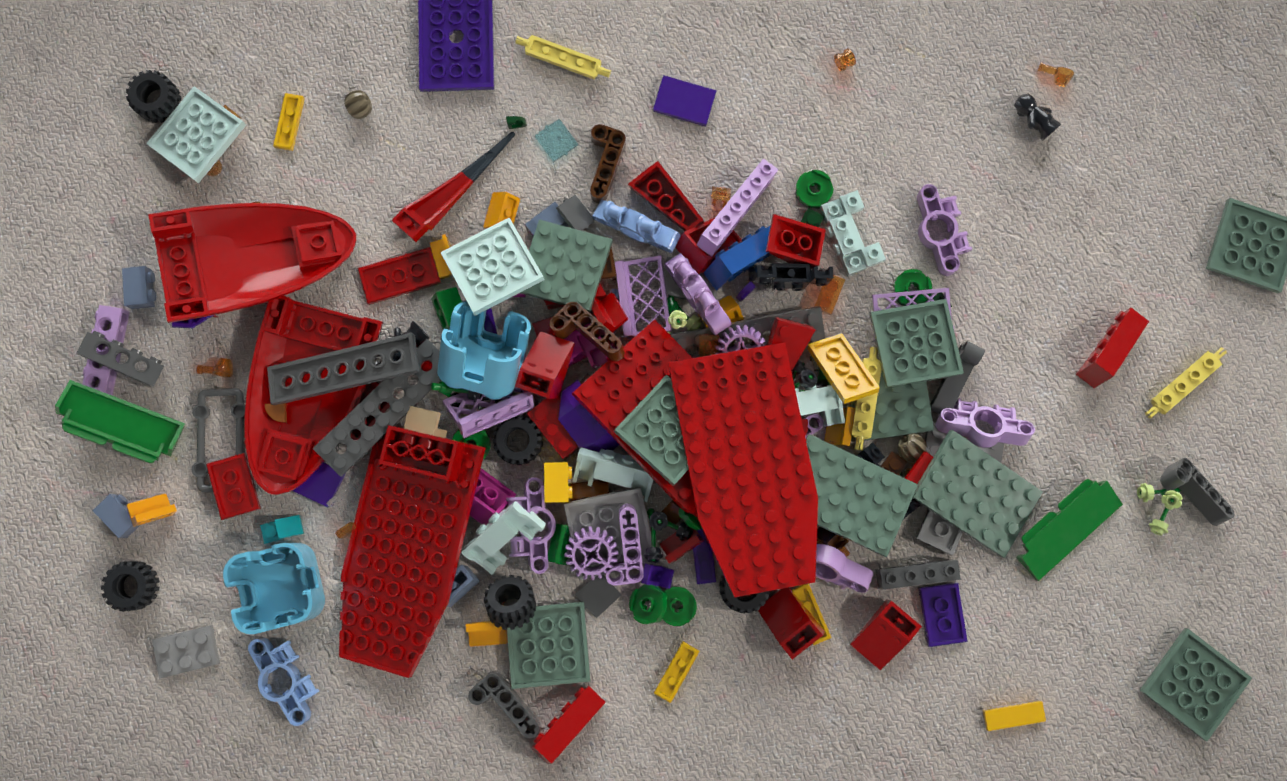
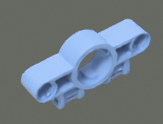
M600 200L592 215V218L620 231L633 240L648 243L669 253L673 252L681 237L680 233L662 225L660 221H652L647 216L626 207H619L612 201Z
M267 638L252 640L249 643L248 651L260 671L258 678L260 693L267 700L278 702L291 725L300 726L311 717L310 708L305 700L318 693L319 689H316L313 685L310 674L301 679L300 671L292 664V662L300 657L292 649L291 641L289 640L274 648L271 641ZM258 642L262 643L263 645L262 652H259L257 650ZM278 667L287 670V675L292 679L290 690L282 693L283 695L273 693L271 685L268 684L269 674L279 669ZM297 711L303 713V720H299L296 717Z

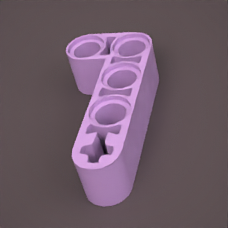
M624 504L619 509L624 562L613 563L614 567L612 569L607 567V582L615 586L638 583L643 578L636 509L631 504ZM627 510L630 511L631 523H627L625 514ZM627 530L635 531V535L631 538L626 537L624 534ZM630 549H635L637 551V554L634 557H630L627 555V552ZM636 568L639 570V574L632 576L629 574V571ZM612 571H618L620 573V575L617 578H612L609 576V574Z

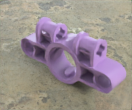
M926 184L917 194V201L923 218L918 228V236L925 247L932 249L940 274L950 276L960 266L958 255L970 252L973 249L969 246L967 231L958 233V223L955 217L960 216L962 213L958 210L956 204L957 197L951 196L940 199L937 188L932 184ZM923 192L930 193L931 198H926ZM937 219L944 221L947 224L948 232H950L949 239H943L938 242L931 239L929 231L926 230L927 221H936ZM945 262H949L953 269H947Z
M680 253L664 263L667 271L680 287L691 307L701 316L714 335L732 325L718 300L714 298L702 277L691 267L687 258Z
M959 398L953 409L945 408L941 411L935 424L938 431L947 434L949 430H954L961 436L967 437L974 445L983 448L992 447L998 442L1024 446L1035 432V427L1032 423L1016 419L1014 407L1008 409L999 407L996 404L993 408L986 406L978 407L977 401L966 402L961 401ZM975 420H982L992 425L995 429L994 434L984 433L976 427Z
M532 477L524 483V497L506 498V501H508L509 506L516 501L528 513L531 511L535 514L539 513V511L543 512L548 517L547 528L549 530L544 537H533L531 541L518 531L520 536H514L510 540L511 553L509 557L528 556V564L531 571L541 574L548 568L547 541L555 532L556 522L552 513L545 509L542 480ZM531 481H536L539 485L535 492L529 489ZM537 559L543 561V566L539 570L534 568V562Z
M817 544V578L825 580L827 583L832 582L840 586L842 590L849 587L861 593L868 591L873 572L870 569L847 559L841 551L832 546Z

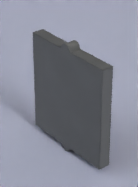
M576 195L563 200V203L556 207L567 224L573 229L587 230L588 226L596 221Z
M602 575L601 579L595 576L594 580H590L575 595L581 602H584V607L588 608L597 618L621 596V593L613 585L609 584L606 577Z

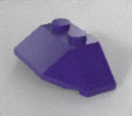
M576 380L562 391L558 420L579 448L600 452L601 449L614 450L620 444L572 395L581 385Z

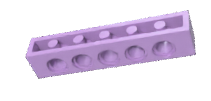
M762 159L703 232L697 246L710 256H713L769 186L779 169L765 159Z
M99 305L95 313V327L91 333L96 331L105 335L104 339L110 342L114 339L123 343L130 312L122 308ZM111 323V328L107 331V325ZM103 345L97 347V353L100 355H105L109 351L108 347L103 349ZM121 353L116 356V361L118 363L120 361ZM88 359L87 365L83 369L84 379L82 384L113 395L117 371L105 366L99 368L98 363ZM99 379V385L95 387V381Z

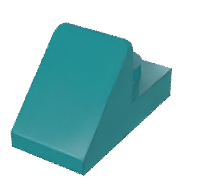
M300 515L275 519L273 522L260 525L264 544L304 534Z

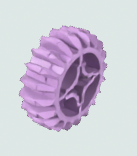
M736 325V331L729 327L730 333L727 335L726 332H723L722 334L725 338L717 339L721 345H715V348L720 350L715 354L738 351L741 346L743 349L766 346L763 344L765 339L760 338L761 333L759 331L755 333L753 327L748 330V326L744 325L741 330L740 326ZM742 337L752 339L755 345L744 344ZM735 339L736 341L734 346L729 347L727 350V347L730 344V342Z
M589 527V532L587 533L582 528V535L575 532L574 536L576 539L569 538V542L572 545H566V549L569 550L565 552V557L569 558L566 561L567 565L573 564L570 567L571 571L578 569L576 576L584 573L583 579L585 580L588 575H591V580H594L596 574L601 579V572L607 574V567L612 569L614 565L611 562H617L618 560L614 556L618 554V550L613 549L617 546V543H610L613 540V536L605 538L607 531L604 530L602 534H599V527L596 528V532H592V527ZM588 539H596L594 543L590 545L581 543ZM602 543L608 550L606 559L599 552ZM576 548L580 549V552L584 554L582 563H579L575 556ZM595 550V555L588 557V551L592 552ZM593 562L602 563L597 567H588Z

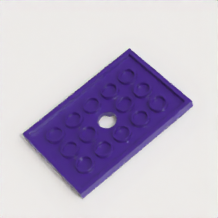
M418 0L420 92L495 90L493 0ZM453 31L462 32L464 37L461 42L453 43L450 41L449 37L453 34Z

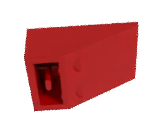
M540 332L520 367L515 387L549 399H559L575 343Z
M790 588L780 589L758 610L779 644L792 660L824 635V629Z
M886 599L850 645L881 670L912 640L922 626L893 601Z

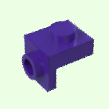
M645 563L641 583L670 589L674 570L660 565Z

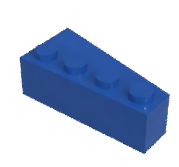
M762 226L755 232V235L749 234L741 240V243L735 242L726 252L723 249L715 255L716 259L703 273L716 291L722 288L727 281L730 283L743 271L745 273L750 267L772 255L766 252L770 226L767 228Z

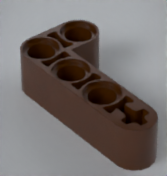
M597 124L591 129V138L594 145L605 148L590 188L591 198L595 203H599L600 200L606 201L626 146V137L622 131L602 124ZM600 132L604 134V137L597 138L595 135ZM616 138L622 140L620 144H615L612 141ZM610 155L616 157L614 161H608L606 158ZM604 172L610 174L606 179L600 177ZM600 185H602V193L598 196L596 193L599 192Z
M577 302L567 303L550 320V327L556 337L565 339L576 329L610 360L619 361L624 357L625 351L620 339ZM605 335L602 339H597L599 336Z

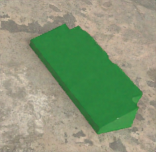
M69 380L55 404L56 414L64 416L62 419V429L64 432L99 445H104L107 442L111 443L113 450L147 463L158 461L161 454L171 457L185 426L183 422L73 380Z
M1085 479L1059 502L1058 509L1060 511L1058 513L1048 512L1022 536V546L1027 552L1024 555L1016 556V558L1036 581L1042 579L1123 505L1109 482L1100 481L1097 483V481Z

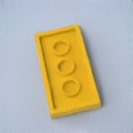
M842 333L808 344V351L843 404L879 393L880 387Z

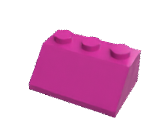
M481 468L470 516L479 523L487 525L489 523L488 520L494 513L497 512L499 514L507 508L508 501H506V498L515 497L516 493Z

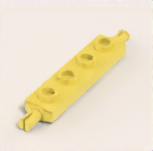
M531 35L528 40L517 36L515 44L525 47L526 55L594 80L598 74L610 77L611 70L601 67V60L534 35Z
M870 347L869 358L862 359V363L879 386L882 370L881 363L877 359V347ZM878 393L856 400L851 436L856 438L855 450L863 451L864 439L871 438Z
M1222 347L1214 354L1207 351L1150 401L1153 407L1145 412V415H1149L1148 418L1150 419L1158 412L1165 415L1223 365L1219 359L1227 354V351H1223L1224 348Z

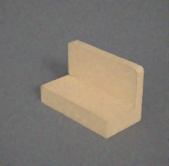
M410 406L403 429L446 438L447 430L438 429L441 413Z

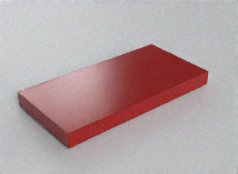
M431 247L357 268L368 305L442 284Z

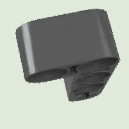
M969 341L960 345L958 350L964 374L942 379L930 403L932 411L940 414L945 408L953 409L973 367L981 361L985 349Z
M1182 458L1168 466L1161 475L1160 482L1166 490L1179 488L1212 525L1218 526L1234 518L1235 513L1230 504L1189 459Z
M499 672L489 673L469 691L468 699L474 705H480L492 696L526 738L531 739L539 734L541 729L540 721L514 689H511L510 684ZM496 677L498 679V686H491L489 678ZM474 690H480L483 693L481 700L474 697ZM508 692L511 695V701H503L501 694ZM515 708H521L524 711V715L522 717L515 716ZM528 716L529 718L527 722L525 721L524 724H522L521 722L524 721V719ZM534 724L536 726L534 731L527 730L529 725L532 726Z

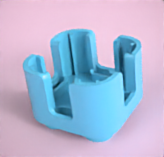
M467 301L461 302L456 305L452 312L450 330L444 329L442 332L437 368L439 378L450 388L470 390L483 394L489 399H500L509 395L514 390L520 367L525 360L531 329L529 320L519 313L510 311L505 318L503 334L497 335L484 330L486 310L474 316Z
M279 543L272 545V548L237 554L228 560L223 570V579L227 588L237 587L239 591L241 607L231 610L233 623L239 631L245 634H258L314 619L322 612L325 605L324 590L316 555L308 545L303 543Z

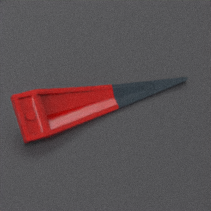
M510 132L499 143L460 173L423 197L405 206L391 221L412 240L417 242L428 230L431 231L512 140L515 133Z

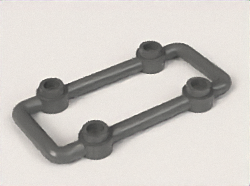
M237 388L202 390L198 394L197 405L192 410L193 416L197 419V462L192 466V473L197 477L196 485L198 490L204 493H213L212 485H205V477L208 475L205 463V419L210 416V409L206 406V397L236 396V404L231 408V414L236 418L235 455L244 453L245 404L244 394Z

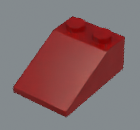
M773 214L766 252L789 264H810L811 270L820 264L826 229Z
M715 218L683 232L675 246L677 251L687 258L691 267L698 274L704 272L712 264L718 252L723 249L726 252L733 243L742 242V239L733 230L713 256L699 248L697 243L701 235Z

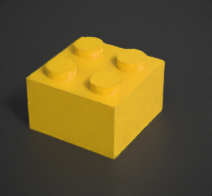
M568 462L544 463L545 504L567 503L568 499L572 498V486H568V480L572 479V467H568Z

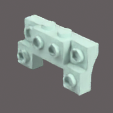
M858 190L820 206L821 213L825 216L826 233L834 242L833 250L836 255H839L847 277L886 260L879 242L864 247L851 214L864 209Z
M815 385L812 388H805V391L799 392V388L795 389L801 415L820 412L824 421L823 427L845 423L842 401L832 386L817 388Z
M580 448L573 482H577V479L581 478L588 480V486H592L595 478L631 489L641 487L642 496H645L644 501H648L653 479L630 455H622L612 450L601 449L599 453Z
M515 501L506 510H502L499 514L497 512L494 513L488 520L489 523L487 525L482 524L476 531L477 536L463 548L461 553L467 559L481 565L492 575L498 566L505 564L507 559L499 550L518 531L531 541L538 531L541 532L544 529L546 523L533 511L528 513Z

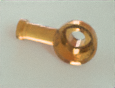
M1040 62L1037 70L1054 75V84L1061 87H1066L1075 73L1071 69L1053 67L1043 64V62Z
M219 358L215 366L197 365V374L205 373L221 377H232V360Z

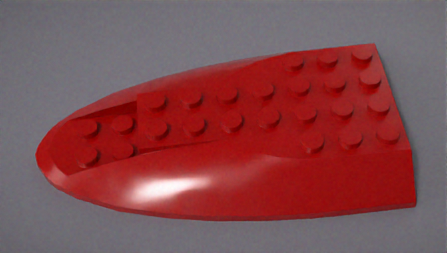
M236 203L148 214L151 232L156 245L168 323L239 310L298 291L321 280L341 266L352 254L357 238L354 229L344 219L329 212L298 205Z
M286 296L268 301L251 363L245 405V446L248 462L255 481L265 492L273 495L288 493L309 479L325 461L313 448L354 409L358 400V394L363 388V385L288 402L286 403L287 423L272 419L265 409V404H271L267 367L378 341L383 325L382 321L367 317L360 318L294 301ZM360 361L357 364L358 370L364 367V361ZM342 365L339 368V374H343L346 371V365ZM327 369L322 371L321 378H325L328 375ZM309 373L303 377L304 383L309 381ZM292 378L286 380V387L291 385Z

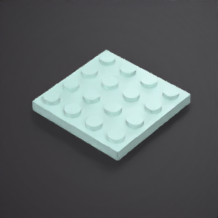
M194 86L146 144L199 183L247 124Z
M510 218L441 252L474 316L544 280L542 273Z

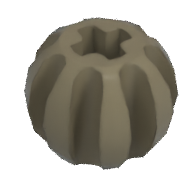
M355 90L346 95L344 104L352 117L361 119L371 113L372 103L365 92Z
M915 433L907 434L898 442L897 450L904 460L916 462L922 453L926 451L927 444L922 436Z

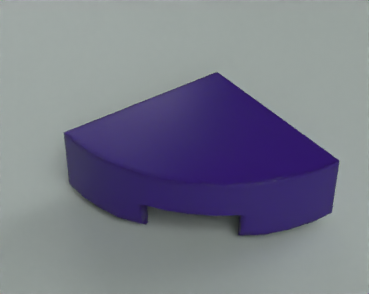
M750 281L736 296V299L739 302L745 300L754 291L755 285Z

